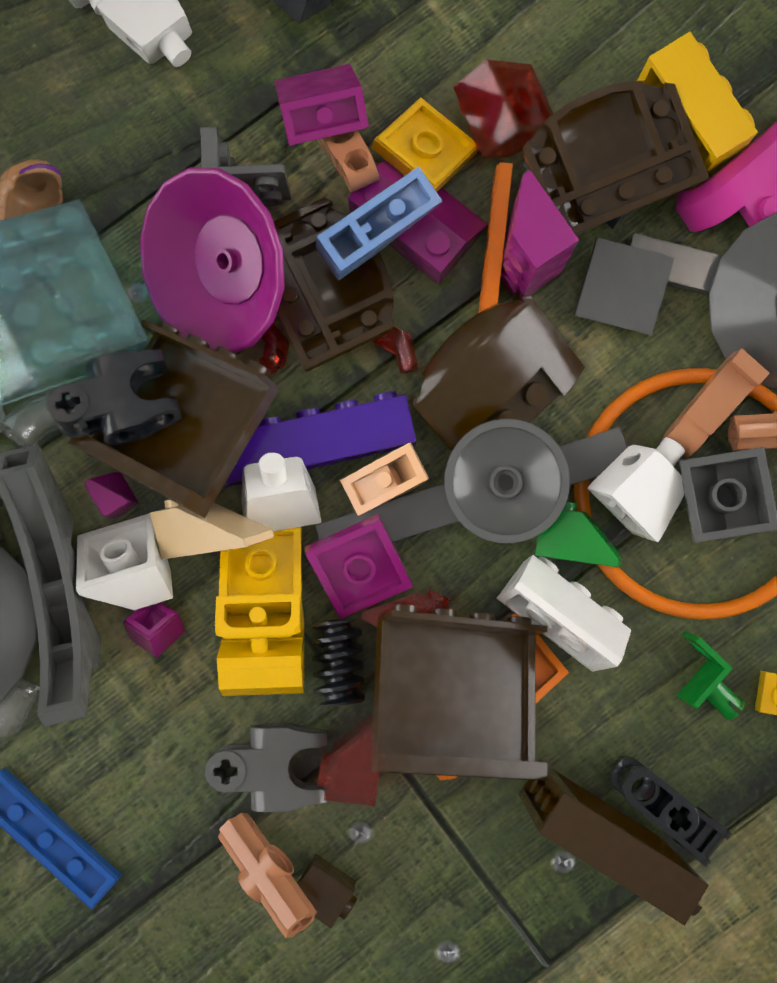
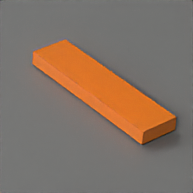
M499 162L493 177L478 313L498 303L512 163Z

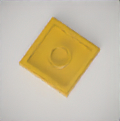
M420 97L374 139L371 149L405 176L417 167H420L437 192L477 153L480 145Z

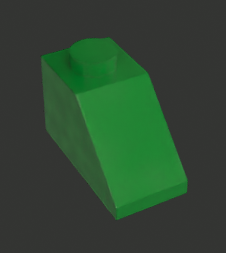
M566 502L557 520L547 530L538 535L536 556L612 567L622 565L623 557L589 513L577 511L578 503Z

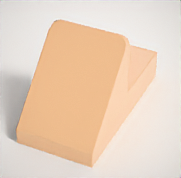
M407 443L341 479L340 482L357 515L360 516L395 497L405 495L427 481L429 477L412 444Z

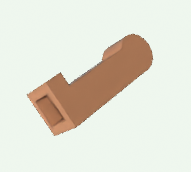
M358 130L317 139L321 149L326 151L351 193L380 180L371 153Z
M742 348L731 353L668 428L662 440L665 437L675 440L685 450L682 458H689L702 446L709 435L716 431L753 388L760 385L770 373Z

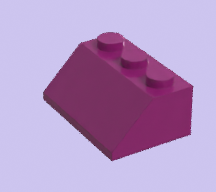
M386 160L376 165L380 180L349 195L350 213L405 175ZM443 188L437 191V194L442 199V203L388 244L438 285L488 227L486 222Z
M531 170L522 177L509 217L500 277L506 290L510 294L516 293L518 297L529 296L558 277L579 241Z

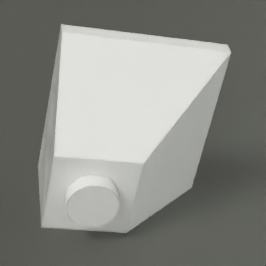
M150 513L77 535L76 591L79 596L132 610L173 598L171 569L168 559L161 560Z

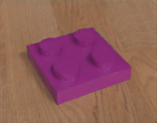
M379 514L305 547V554L340 619L413 587L412 580Z

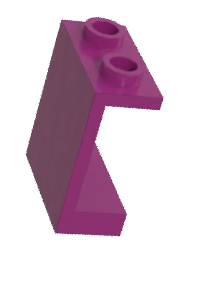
M350 64L274 81L289 146L369 128L362 87Z

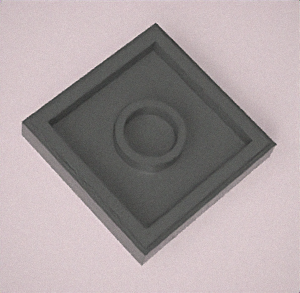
M597 237L574 315L652 335L675 257Z

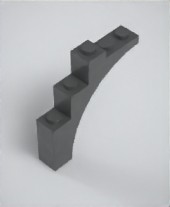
M39 444L0 453V495L18 539L33 598L40 655V692L37 716L43 726L46 727L87 716L91 670L99 667L101 638L85 607L86 597L79 596L76 591L77 556L71 546L74 519Z

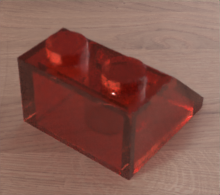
M486 59L453 87L459 100L460 111L467 118L474 134L475 145L483 157L507 158L521 152L526 142L529 140L530 143L542 124L553 115L531 64Z
M373 713L338 739L333 745L331 754L324 753L318 778V786L325 787L324 800L375 807L379 772H371Z

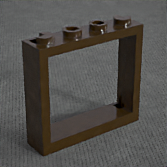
M548 765L547 780H527L518 795L540 834L684 926L691 915L695 916L700 912L702 907L699 901L709 884L662 837Z

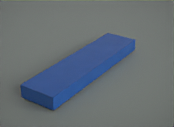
M6 768L0 770V827L92 910L122 874Z

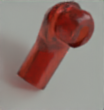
M273 323L261 337L265 345L263 357L259 359V364L270 371L269 375H274L279 369L284 368L287 363L289 350L288 339Z
M393 325V331L372 340L375 345L396 355L400 374L410 373L419 369L412 337L406 331Z

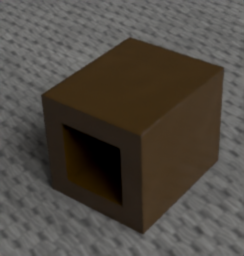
M317 854L314 855L297 881V884L317 911L314 917L332 928L338 917L345 920L357 901V897L353 895L356 881Z

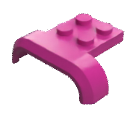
M777 121L710 179L695 188L682 191L677 195L676 210L690 232L708 229L732 216L738 210L749 227L777 212Z

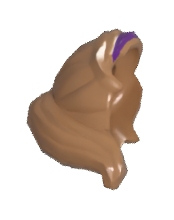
M30 159L7 168L1 174V240L10 238L14 234V228L17 224L29 225L37 223L45 225L47 220L60 209L63 202L61 171L47 161Z

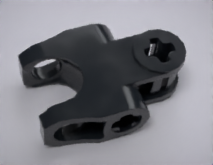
M162 350L119 351L92 359L85 366L88 379L71 384H63L55 388L47 399V410L55 420L59 431L65 436L81 438L102 431L104 441L110 445H122L145 439L182 419L176 399L167 397L157 400H145L136 396L138 389L143 383L158 378L168 371ZM70 395L71 399L67 400L65 396ZM73 424H79L80 427L75 428Z
M621 756L608 772L612 786L631 805L673 837L672 839L705 867H708L711 863L709 858L725 838L728 840L731 837V832L700 807H695L635 758ZM632 766L628 774L620 782L619 776L621 771L626 767ZM638 778H642L640 785L632 789L633 783Z

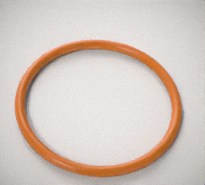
M686 368L672 370L637 383L624 391L605 408L592 425L586 438L608 431L628 408L644 397L672 386L705 384L717 369ZM760 384L754 387L748 394L749 397L760 402L772 413L777 411V395ZM589 479L574 484V503H578L577 511L588 512L592 517L590 491L587 489L590 485ZM598 565L606 577L633 600L650 609L678 618L694 620L727 618L757 608L777 596L776 575L755 591L729 601L711 604L680 602L665 598L644 588L631 579L620 567Z

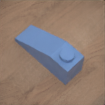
M417 167L319 234L316 238L315 248L336 278L340 280L372 258L442 203V199L420 167Z

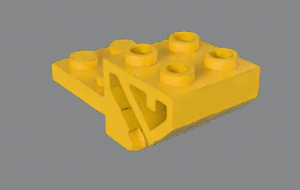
M302 527L273 531L274 538L244 548L220 551L219 596H216L215 633L217 636L222 637L216 658L218 684L222 696L304 693Z

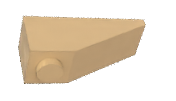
M170 499L164 501L165 509L150 512L161 560L244 548L274 538L271 528L216 503H213L205 518Z

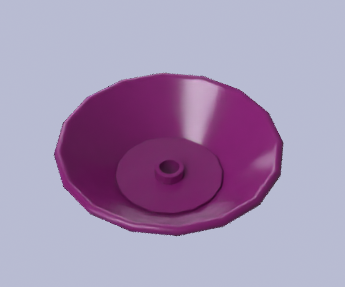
M189 167L163 182L146 209L139 240L142 277L154 309L164 322L182 333V337L186 338L191 333L210 345L209 349L214 351L218 346H221L232 353H237L254 346L274 323L285 288L283 248L270 212L248 184L220 168Z

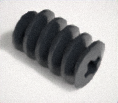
M358 619L316 621L311 624L312 629L323 632L322 636L312 640V645L323 648L322 653L312 656V661L324 664L323 669L313 673V677L325 681V685L314 689V694L324 696L326 699L320 705H348L365 701L364 693L353 690L364 684V677L353 674V672L364 666L363 661L352 658L353 655L363 651V645L351 641V639L362 635V629L350 625V623Z

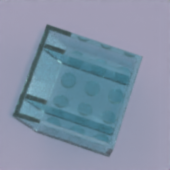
M81 199L0 220V406L86 377L85 366L89 361L97 357L119 351H143L149 339Z

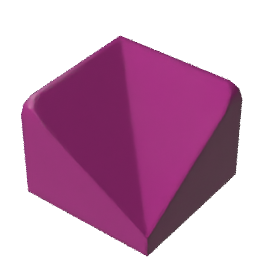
M112 472L84 482L86 490L104 517L115 519L139 505L138 500L120 472Z
M162 602L137 609L123 621L130 639L156 658L185 632L179 614Z

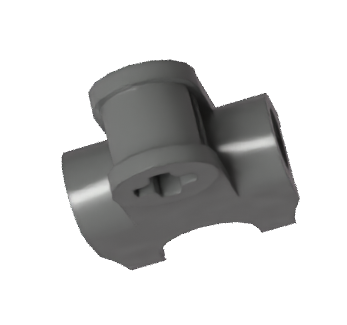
M292 723L251 725L250 744H229L215 751L206 764V780L218 792H251V810L256 812H289L300 807L328 802L329 785L301 781L294 775L290 765L291 758L298 751L327 746L328 730L308 728ZM225 759L230 760L231 767H237L232 776H227L225 769H219Z

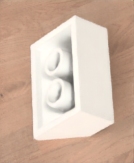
M532 555L523 561L497 599L520 617L532 618V624L547 626V632L542 634L590 671L594 672L618 667L623 659L631 629L622 623L623 617L614 609L608 606L601 607L590 599L591 593L581 584L575 581L569 583L558 574L559 569L548 559L541 556L537 558Z

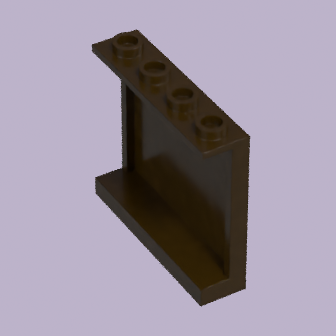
M142 319L140 325L153 335L145 350H162L168 371L158 378L143 383L138 389L136 396L145 400H157L167 397L176 399L182 419L145 439L127 444H107L104 441L102 431L94 433L93 437L86 435L81 438H70L68 443L205 518L280 388L267 377L270 371L261 364L250 359L247 360L246 364L239 362L238 356L221 346H218L214 351L209 349L210 345L191 333L184 338L179 330L166 322L160 321L157 326Z
M406 604L393 605L392 610L378 616L371 772L547 780V762L535 761V635L546 633L547 626L532 624V618L508 617L507 622L495 621V615L491 613H471L470 618L456 617L457 611L453 609H433L431 614L417 613V606Z

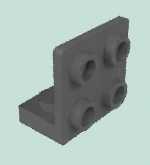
M200 127L202 168H220L245 182L264 206H277L282 204L284 200H291V190L283 164L235 166L234 157H230L229 143L222 142L217 127Z

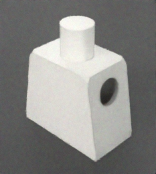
M103 0L96 5L109 29L147 63L154 64L165 55L174 67H179L190 58L191 50L184 43V40L190 37L192 30L178 0Z
M667 437L662 440L657 449L633 444L625 449L587 489L632 534L658 542L685 495L682 477L674 468L685 450L678 442Z
M267 453L260 458L259 463L248 464L243 467L241 503L244 517L267 526L273 531L321 523L316 489L302 458L290 457L283 459L278 453Z

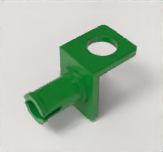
M684 631L681 636L707 661L683 687L677 697L694 709H697L707 700L726 720L737 717L739 714L728 703L742 711L745 702L722 682L733 668L703 639Z

